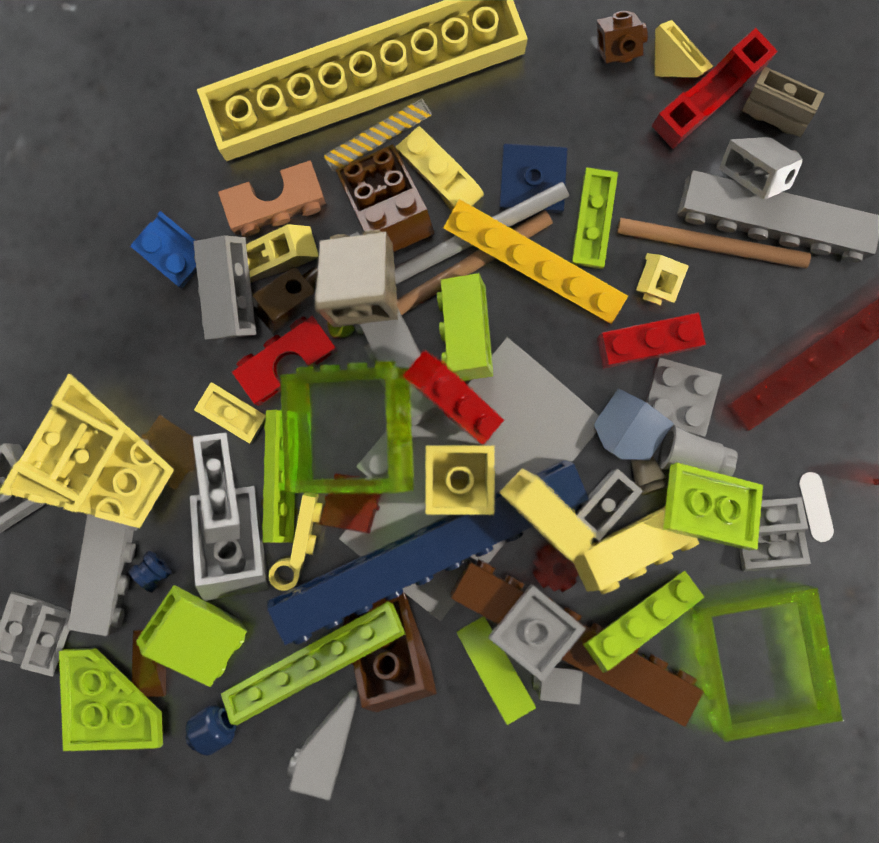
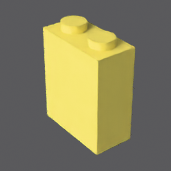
M521 469L499 492L555 549L571 561L575 557L585 554L592 544L590 541L596 535L537 476Z

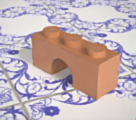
M311 160L280 171L284 188L281 195L275 200L262 201L258 199L250 182L219 191L218 194L230 229L235 235L241 234L242 237L252 236L258 233L261 227L269 224L280 226L288 223L291 220L290 217L301 213L303 216H309L319 212L322 206L327 205Z

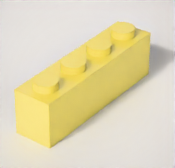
M664 506L609 534L600 541L592 543L585 554L575 557L572 561L586 591H600L601 594H605L617 589L620 586L618 581L628 577L630 580L647 572L645 567L654 562L655 565H660L673 558L672 552L678 549L686 551L699 545L698 538L663 530L666 508Z

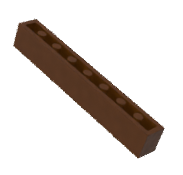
M478 559L476 564L468 560L450 592L451 599L499 624L525 592L523 590L525 584L508 574L505 580L495 575L494 571L496 568L481 559ZM566 606L563 610L580 623L585 630L562 657V660L686 727L704 693L702 689L695 685L698 679L680 669L677 674L666 669L669 663L653 654L646 658L639 654L640 647L609 671L603 673L583 644L605 628L593 622L591 627L580 621L582 615Z

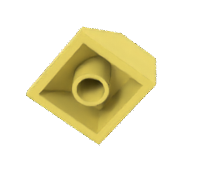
M425 446L426 514H494V446Z

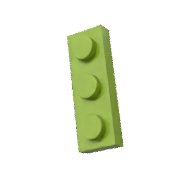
M587 167L585 169L571 261L574 265L597 269L605 267L618 172Z

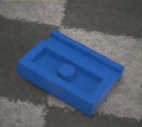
M159 211L157 218L147 225L130 247L182 289L197 272L193 242L196 240L164 213Z

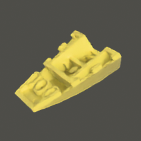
M69 373L51 402L53 404L21 459L15 463L0 488V493L140 528L174 469Z

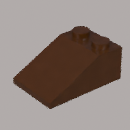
M404 592L394 599L385 600L383 598L372 603L373 607L363 614L355 615L353 612L344 617L346 625L386 602H390L394 605L405 632L403 636L353 662L361 707L373 712L383 711L437 694L430 661Z

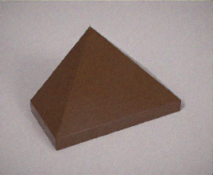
M133 630L132 683L146 697L166 696V666L142 655L136 641L143 630Z

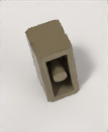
M764 66L742 111L750 114L755 120H763L778 127L786 134H793L801 138L815 115L825 93Z

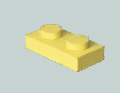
M212 382L194 409L249 444H252L266 418L264 413Z

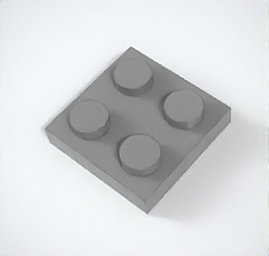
M659 357L656 360L645 402L667 417L675 426L696 436L706 437L722 374Z
M531 584L489 635V638L543 682L585 628Z

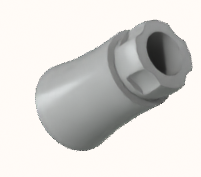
M673 425L662 441L658 465L660 469L670 470L671 464L681 463L732 477L736 469L738 455L733 449L726 448L720 443L701 438Z

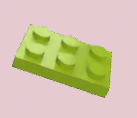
M681 463L671 464L663 530L749 551L757 550L763 485Z

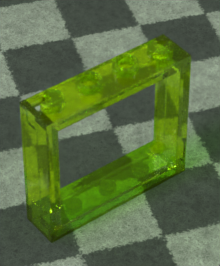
M375 361V368H368L367 363H347V370H340V365H320V372H314L313 367H297L294 374H281L285 493H400L414 491L410 383L402 377L409 369L408 367H396L395 361ZM385 379L389 477L313 478L309 384Z
M803 585L693 606L694 614H691V627L693 633L698 634L700 647H696V655L700 667L704 666L706 679L702 680V688L705 698L707 700L710 699L712 712L708 713V720L711 722L713 733L716 732L724 742L843 721L818 588ZM797 602L817 710L732 724L712 617Z

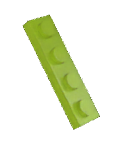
M266 410L264 426L263 543L294 542L297 413Z
M683 571L583 645L603 673L607 672L705 597L687 572Z

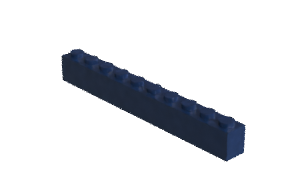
M564 460L534 474L572 512L579 510L582 507L581 503L589 500L577 469L572 462ZM499 492L494 493V514H450L267 601V610L284 645L291 642L297 645L308 640L312 636V632L322 627L325 630L336 627L343 621V617L353 612L355 615H360L369 611L373 607L372 603L383 598L385 600L394 599L404 592V588L414 583L416 586H420L431 581L434 578L433 574L443 569L446 571L457 569L464 564V559L474 554L476 557L488 554L494 549L493 545L505 541L508 543L523 536L522 531L533 526Z

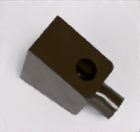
M316 266L303 275L297 268H291L252 295L254 312L274 336L315 303L314 290L317 289L318 268Z

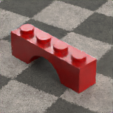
M755 28L734 46L701 81L687 92L680 94L658 114L652 127L674 149L762 71L764 66L768 65L778 51Z

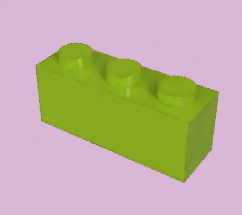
M480 274L441 279L442 291L437 292V302L439 310L443 311L444 322L439 323L441 339L446 342V352L442 353V362L463 381L493 377L486 286Z

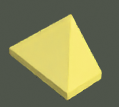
M672 20L660 24L655 29V76L699 77L713 68L712 64Z

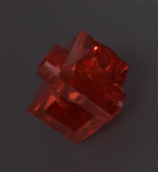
M551 544L536 552L537 558L532 562L537 569L532 573L543 589L549 586L553 592L558 589L561 592H565L578 582L576 577L579 574L573 561L564 556ZM556 563L564 565V571L559 575H555L552 570Z

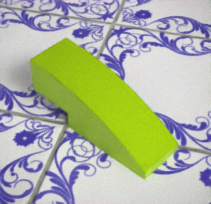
M482 616L459 629L456 633L508 725L536 709V706L506 652L489 638L493 630L486 617Z

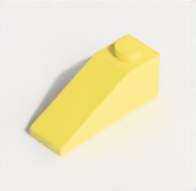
M287 224L246 244L250 283L288 271L294 267L297 268L319 257L310 226Z

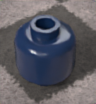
M216 705L206 707L193 715L186 723L185 738L187 745L201 755L209 756L232 742L235 736L236 725L230 724L225 708Z

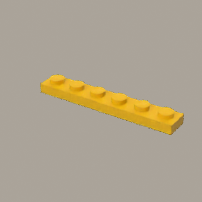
M458 199L443 227L445 230L610 324L613 323L628 295Z

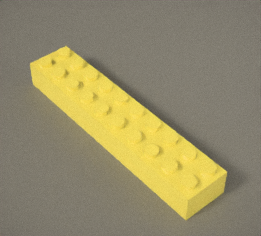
M443 0L197 89L218 150L227 162L525 54L528 38L513 0Z

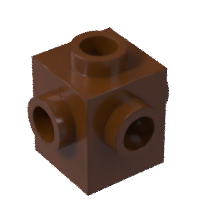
M619 11L614 13L612 17L596 20L598 51L605 63L614 61L625 63L631 61L634 57L644 56L643 43L648 41L647 27L634 12Z

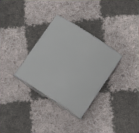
M802 497L762 500L758 549L749 551L739 548L742 572L807 567L811 564L805 537L808 525Z
M11 591L0 621V659L20 664L21 669L53 677L59 661V651L63 650L69 633L67 629L71 611L43 600Z

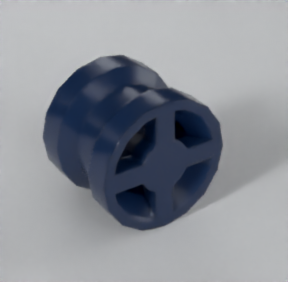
M148 551L143 556V561L139 565H134L129 570V573L143 589L152 593L158 588V582L161 579L168 578L172 571L159 556Z

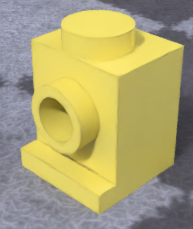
M647 253L645 257L647 262L636 290L644 293L643 300L660 306L662 301L675 303L689 266L663 255Z

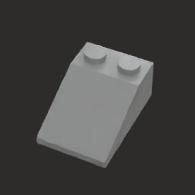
M255 486L235 489L240 523V539L206 544L200 494L190 496L195 587L204 601L269 590L267 562Z
M357 684L352 686L306 739L302 749L296 748L286 777L292 778L289 790L330 800L359 695Z

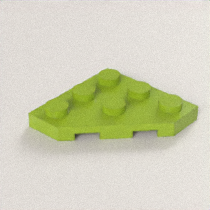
M97 648L64 649L59 651L63 751L159 748L163 745L162 711Z

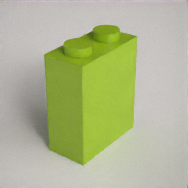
M173 585L136 642L143 656L211 687L215 679L224 673L227 661L233 652L242 646L247 630L239 618Z

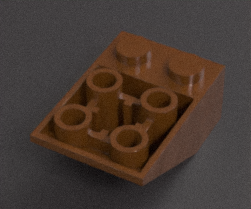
M394 144L335 169L362 231L380 230L386 232L393 243V252L435 234L428 210Z

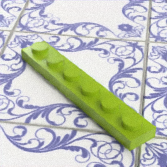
M386 602L221 693L230 724L238 725L403 636L405 632L394 605Z

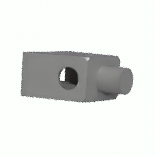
M769 137L732 139L729 141L719 170L765 200L789 189L793 185L803 161L799 152L790 150Z

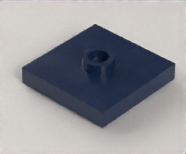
M504 144L499 209L507 210L561 182L565 185L568 148ZM565 199L543 210L549 213H563Z

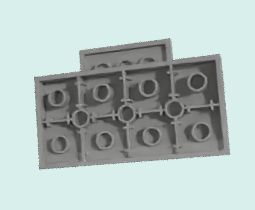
M508 337L492 355L494 376L473 379L468 383V386L504 419L503 423L484 444V446H494V493L501 491L521 469L534 475L564 460L572 462L596 434L597 431L594 423L599 417L580 398ZM443 411L415 426H412L406 419L401 421L397 417L356 466L381 487L339 538L360 557L450 515L426 514L425 446L483 445L463 432L443 414ZM505 541L493 545L494 549L486 555L476 557L474 554L464 559V564L452 571L443 569L433 574L434 578L423 585L416 586L414 583L404 588V593L441 621L457 602L451 599L450 592L467 561L470 560L476 564L477 560L481 559L489 563L505 544Z

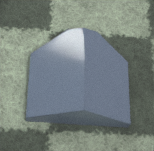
M619 388L594 423L604 449L620 459L649 461L674 425L672 421L647 402Z

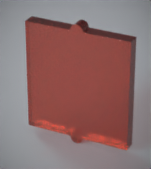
M335 473L329 494L324 498L326 504L319 524L370 534L376 511L380 510L378 504L385 482L377 479Z

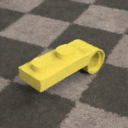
M420 126L396 146L397 152L441 195V198L451 211L454 209L458 199L472 206L484 196L482 189L475 180Z
M305 492L302 495L291 556L279 558L269 571V581L277 590L287 591L292 589L302 575L307 554L313 555L317 537L316 535H311L313 522L319 523L323 506L322 503H317L319 494ZM278 567H290L294 572V578L291 580L280 578Z

